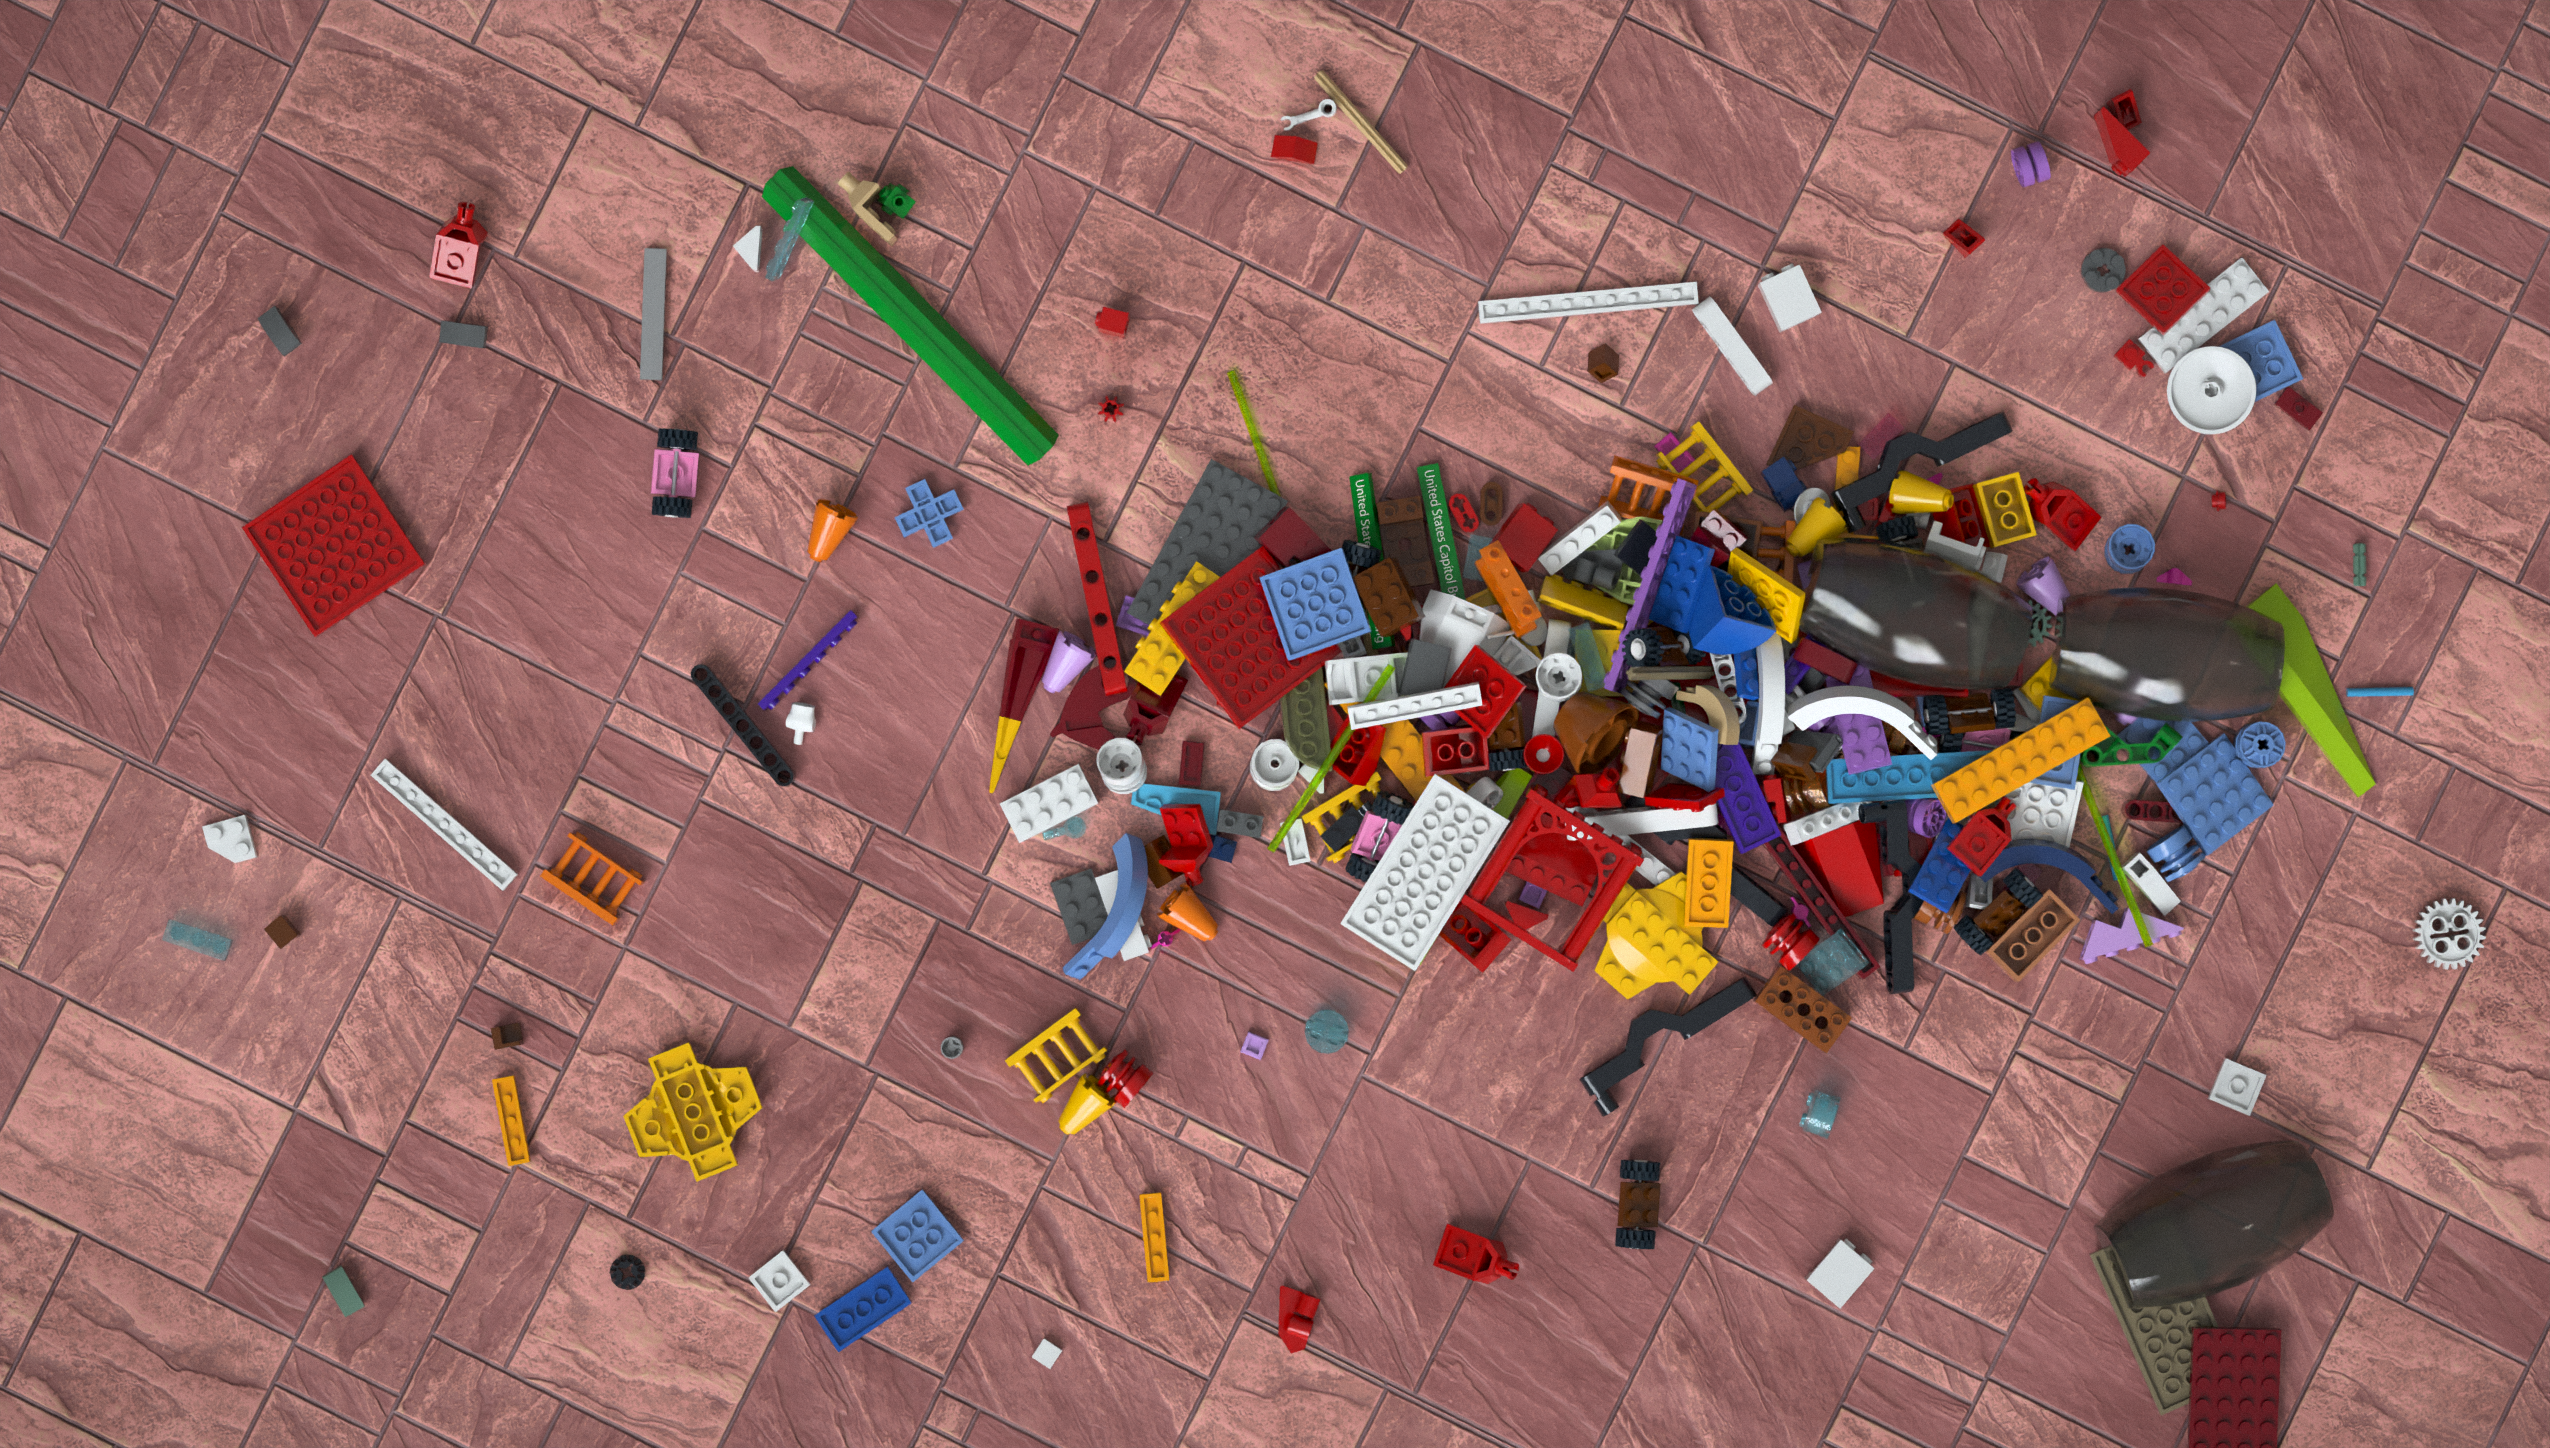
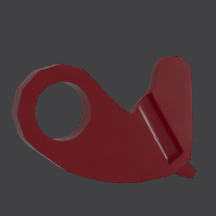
M1114 659L1104 662V666L1107 668H1113L1116 665V660ZM1121 660L1122 668L1125 670L1128 664ZM1098 665L1089 670L1071 691L1065 702L1060 723L1051 731L1050 735L1053 738L1064 734L1074 741L1100 750L1101 746L1107 741L1116 737L1105 729L1099 712L1111 705L1129 699L1136 687L1137 680L1128 675L1127 692L1106 696L1102 686L1100 666Z

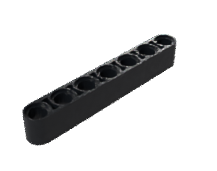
M702 664L694 666L691 671L692 680L779 786L787 787L792 785L796 778L793 769L711 668ZM701 668L707 671V678L703 681L698 680L696 676L697 671ZM715 685L721 688V694L717 698H713L710 694L711 688ZM729 702H732L735 706V711L731 715H727L724 711V706ZM743 719L749 723V728L745 732H741L738 729V723ZM757 736L763 740V744L759 749H755L751 743L752 739ZM772 753L776 756L777 761L773 766H768L765 758L768 754ZM786 770L790 773V780L787 783H782L779 775L782 771Z

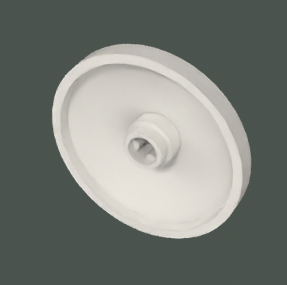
M2219 346L2201 347L2187 353L2172 369L2167 384V398L2173 414L2184 426L2203 434L2224 433L2241 424L2254 406L2257 391L2255 376L2248 363L2236 352Z

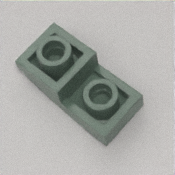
M342 1265L322 1276L345 1317L365 1307Z

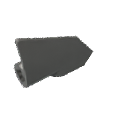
M1617 549L1583 551L1562 567L1566 579L1614 590L1621 574L1623 562L1614 555Z

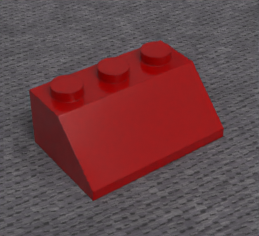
M1974 483L1950 488L1949 490L1954 496L1952 507L1945 512H1932L1934 520L1943 523L1940 535L1977 547L1981 537L1984 538L1983 546L1986 548L1990 547L1973 488Z

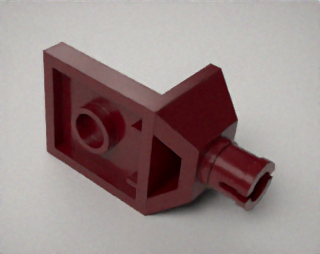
M1175 674L1161 696L1138 682L1123 714L1129 727H1131L1126 735V739L1133 741L1137 735L1135 744L1139 746L1142 745L1145 735L1163 734L1188 680Z

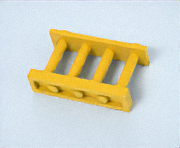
M1699 421L1690 426L1692 430L1691 436L1666 456L1662 452L1655 454L1658 457L1656 462L1662 470L1667 469L1669 472L1689 477L1707 461L1713 459L1717 461L1720 465L1717 467L1718 470L1698 485L1695 497L1692 498V502L1699 511L1712 512L1713 509H1719L1736 494L1740 495L1742 493L1744 496H1747L1753 491ZM1696 442H1702L1706 447L1704 453L1678 473L1671 465V462ZM1729 476L1733 482L1731 484L1732 487L1705 507L1698 497L1722 477L1726 478Z
M1375 772L1366 786L1354 785L1301 816L1305 824L1310 822L1311 825H1314L1321 836L1327 830L1322 822V814L1329 811L1338 820L1343 815L1340 804L1346 800L1349 803L1352 802L1355 809L1358 810L1363 805L1359 798L1361 797L1359 792L1367 789L1376 798L1377 793L1380 792L1378 781L1381 780L1378 772ZM1354 834L1349 839L1351 844L1340 850L1338 849L1336 852L1324 841L1332 854L1326 858L1327 861L1333 860L1336 863L1346 857L1344 852L1351 848L1356 835Z
M1077 1007L1005 1060L1009 1067L1013 1065L1016 1068L1019 1067L1039 1095L1033 1099L1035 1103L1039 1100L1044 1103L1053 1096L1051 1092L1092 1061L1097 1064L1106 1057L1104 1052L1107 1051V1048L1103 1047L1099 1050L1079 1024L1080 1020L1078 1017L1081 1013ZM1065 1026L1074 1030L1092 1055L1083 1063L1079 1061L1061 1036L1060 1030ZM1048 1039L1057 1044L1074 1067V1070L1065 1076L1062 1075L1043 1049L1044 1045L1042 1043ZM1030 1052L1034 1055L1037 1054L1057 1081L1048 1089H1045L1025 1062L1027 1061L1025 1056Z

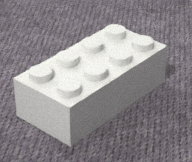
M1077 764L1000 803V806L1019 843H1022L1099 804L1080 765Z

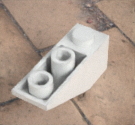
M2135 853L2120 866L2121 870L2164 916L2181 902L2141 853Z

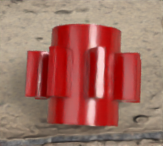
M1105 396L1106 402L1104 404L1098 403L1102 407V411H1099L1098 415L1104 414L1106 416L1105 422L1109 418H1113V421L1116 423L1118 415L1124 416L1119 410L1124 404L1116 403L1118 397L1109 400ZM1108 404H1112L1113 407L1117 406V409L1114 410L1115 414L1111 415L1109 412H1105L1108 409Z

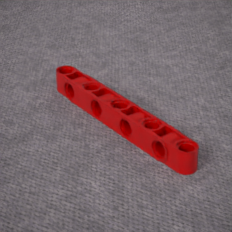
M1084 502L1067 506V512L1105 695L1109 696L1127 692L1089 504ZM1080 530H1088L1090 532L1089 537L1085 540L1079 539L1078 532ZM1090 572H1095L1099 575L1098 580L1094 583L1088 582L1086 579ZM1098 615H1105L1107 623L1098 625L1095 623V619ZM1109 657L1116 660V665L1113 668L1104 666V661Z

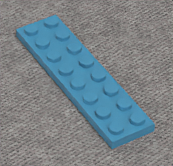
M1992 750L1937 753V756L1932 760L1925 754L1890 756L1892 765L1852 775L1848 773L1845 759H1832L1826 767L1827 803L1938 798L1931 784Z

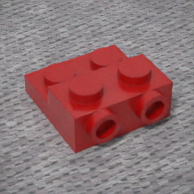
M1779 774L1764 776V785H1761L1760 789L1764 798H1766V802L1775 801V806H1772L1774 819H1778V823L1792 821L1786 778H1780Z

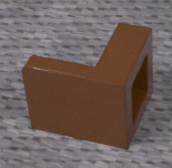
M1606 343L1588 353L1587 372L1600 383L1618 375L1619 355Z
M280 915L264 928L280 949L284 948L294 938L301 936L300 932L286 915Z
M519 1023L491 1028L494 1050L524 1044Z

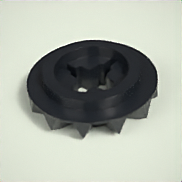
M627 1254L615 1259L609 1273L612 1282L618 1288L631 1290L643 1282L645 1267L638 1257ZM632 1264L631 1273L635 1277L628 1276L623 1281L624 1273L619 1267L626 1269Z

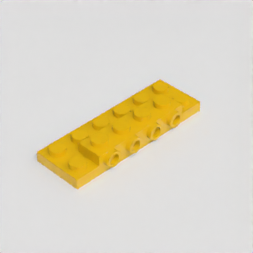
M1197 561L1195 562L1183 582L1178 581L1171 592L1174 593L1170 601L1166 599L1159 609L1162 614L1158 620L1154 618L1147 629L1150 632L1147 637L1144 638L1142 636L1135 647L1138 650L1124 670V673L1159 696L1162 695L1185 660V657L1160 625V622L1218 580L1220 576Z

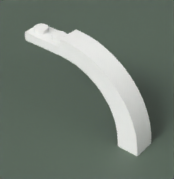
M1776 633L1766 642L1756 647L1759 673V713L1751 763L1754 775H1774L1775 766L1771 759L1777 753L1778 745L1782 741L1785 712V669L1781 636Z
M1836 686L1814 691L1788 705V718L1802 731L1817 721L1830 716L1848 713L1865 714L1882 719L1893 725L1930 760L1937 756V741L1932 735H1927L1921 725L1914 720V710L1901 700L1885 692L1861 686Z

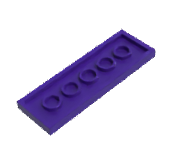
M1738 742V745L1718 743L1715 787L1724 788L1725 797L1719 799L1717 804L1740 854H1743L1781 836V833L1740 743Z

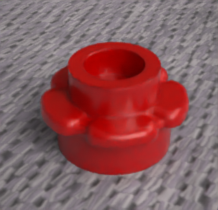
M2216 490V494L2212 495V507H2217L2218 512H2220V509H2226V492Z

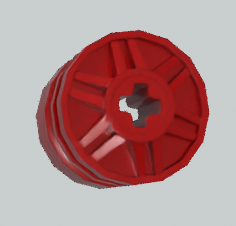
M1793 912L1772 927L1761 944L1765 949L1772 943L1775 944L1769 951L1771 955L1779 950L1783 952L1778 962L1787 971L1795 967L1820 940L1811 929H1807L1803 933L1799 932L1804 923L1802 920L1792 925L1797 917Z
M1124 1050L1110 1061L1101 1072L1096 1084L1098 1087H1101L1105 1081H1108L1110 1085L1104 1092L1109 1093L1113 1088H1116L1118 1091L1114 1100L1124 1108L1154 1074L1144 1064L1134 1070L1132 1068L1136 1060L1134 1056L1128 1063L1123 1061L1129 1054L1127 1050Z

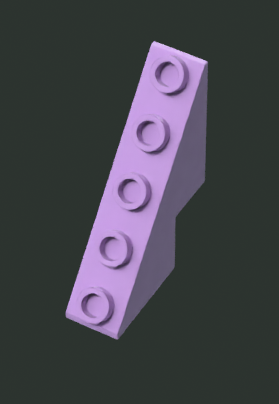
M2125 908L2118 928L2098 920H2092L2079 959L2084 960L2085 964L2098 961L2097 957L2104 954L2106 958L2118 955V950L2126 948L2127 951L2140 948L2139 943L2147 941L2149 945L2161 941L2160 937L2168 935L2169 938L2182 935L2181 930L2184 928L2130 908Z

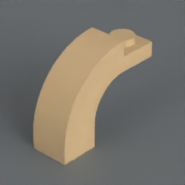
M1696 685V688L1686 687V691H1677V700L1693 702L1704 708L1709 718V725L1719 730V744L1738 745L1740 734L1738 714L1734 704L1723 691L1709 685Z

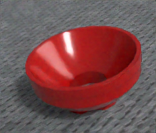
M1539 734L1534 736L1527 742L1524 748L1525 763L1529 769L1537 774L1553 773L1563 762L1564 750L1562 744L1551 735ZM1540 749H1545L1549 752L1550 757L1546 762H1541L1536 757Z

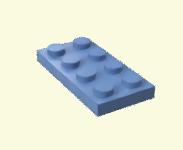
M2044 695L2039 724L2079 701ZM2080 753L2031 780L2030 783L2075 790Z

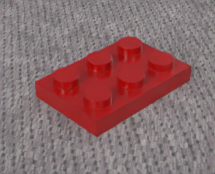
M1669 783L1644 798L1645 805L1655 806L1656 809L1669 807L1675 811L1690 809L1691 812H1701L1705 807L1714 805L1719 799L1725 797L1724 788L1715 787L1714 790L1708 792L1695 785Z

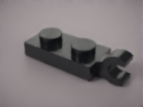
M1367 801L1358 810L1352 806L1320 837L1336 852L1359 830L1363 817L1367 810H1371L1372 804Z

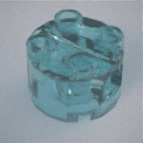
M1323 1009L1316 1011L1306 1022V1040L1312 1049L1319 1053L1329 1054L1337 1052L1348 1039L1349 1029L1347 1022L1340 1013L1334 1010Z
M1815 1090V1093H1809L1806 1105L1810 1107L1808 1113L1802 1115L1799 1125L1803 1127V1132L1814 1133L1828 1140L1830 1134L1826 1133V1131L1830 1132L1832 1130L1839 1105H1835V1103H1840L1841 1097L1826 1095L1818 1090Z

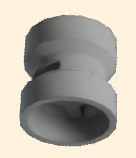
M956 1036L946 1038L941 1044L942 1054L949 1059L957 1058L964 1050L963 1042Z

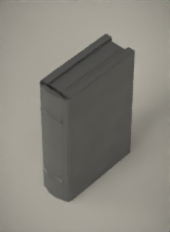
M1411 639L1398 697L1443 689L1452 648Z
M1795 730L1787 741L1815 747L1818 752L1809 762V765L1814 772L1819 773L1824 772L1843 745L1841 737L1837 734Z

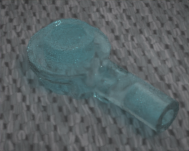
M1071 817L1065 822L1063 827L1042 832L1044 840H1049L1063 835L1073 839L1080 838L1086 831V824L1079 817Z

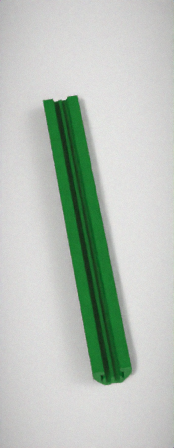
M793 166L779 169L765 183L762 198L1027 466L1039 461L1054 446L1059 434Z

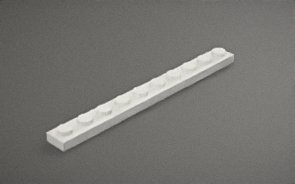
M1697 282L1478 301L1480 324L1697 305L1699 301Z

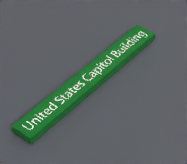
M1435 463L1417 467L1441 592L1454 595L1466 601L1439 465Z
M1372 473L1349 476L1358 542L1371 545L1382 551ZM1383 552L1381 553L1379 563L1384 560ZM1368 612L1369 624L1372 630L1370 632L1372 649L1378 650L1395 646L1394 634L1389 637H1381Z

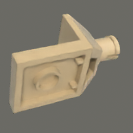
M847 172L838 182V185L849 194L848 197L852 209L856 215L890 246H893L897 241L895 230L886 221L883 224L879 222V215L869 207L879 196L882 190L881 187L874 182L864 180L860 182L850 172Z

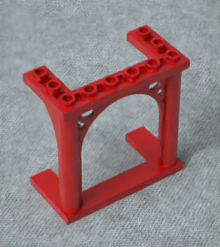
M1538 783L1536 786L1531 784L1526 791V797L1528 798L1473 886L1470 890H1466L1460 902L1574 972L1578 966L1579 957L1637 866L1640 867L1643 863L1644 855L1642 848L1635 843L1630 842L1628 845L1624 842L1622 844L1624 840L1614 834L1611 837L1603 832L1605 829L1595 822L1591 825L1584 821L1586 817L1576 810L1571 813L1565 809L1567 805L1558 799H1555V801L1550 800V795H1548V790ZM1545 812L1549 813L1553 818V824L1550 828H1545L1541 823V815ZM1557 816L1560 817L1562 824L1566 823L1565 828L1557 826ZM1534 820L1539 828L1536 832L1530 830L1534 826L1532 824ZM1583 832L1584 836L1579 838L1577 833ZM1547 833L1566 834L1582 842L1593 855L1598 868V885L1595 895L1563 947L1559 946L1558 949L1485 905L1518 850L1532 838ZM1599 843V847L1606 846L1608 848L1597 851L1594 849V844ZM1605 853H1614L1616 855L1615 862L1607 865L1603 864L1600 858ZM1604 869H1614L1612 873L1609 872L1607 878L1603 875Z

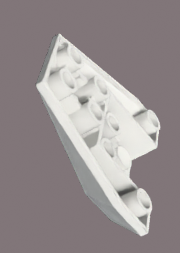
M1430 590L1422 608L1426 617L1421 619L1419 640L1452 648L1443 685L1444 688L1474 645H1479L1493 656L1503 645L1506 636L1487 639L1486 636L1509 631L1510 625L1495 613L1454 595Z

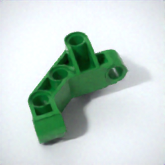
M2166 722L2149 743L2126 744L2106 727L2110 737L2081 752L2079 762L2086 768L2153 764L2162 760L2183 736ZM2150 747H2155L2158 750L2159 756L2157 759H2152L2148 756ZM2119 749H2124L2127 752L2128 756L2125 761H2120L2117 758V751ZM2088 751L2095 755L2094 762L2088 761L2086 757Z

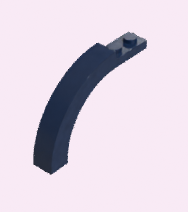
M2018 839L2010 841L1980 877L1986 883L1998 873L2014 866L2034 863L2047 864L2063 869L2075 876L2112 914L2119 909L2117 896L2111 890L2106 891L2102 887L2103 882L2094 874L2096 872L2095 867L2088 859L2065 845L2048 840Z

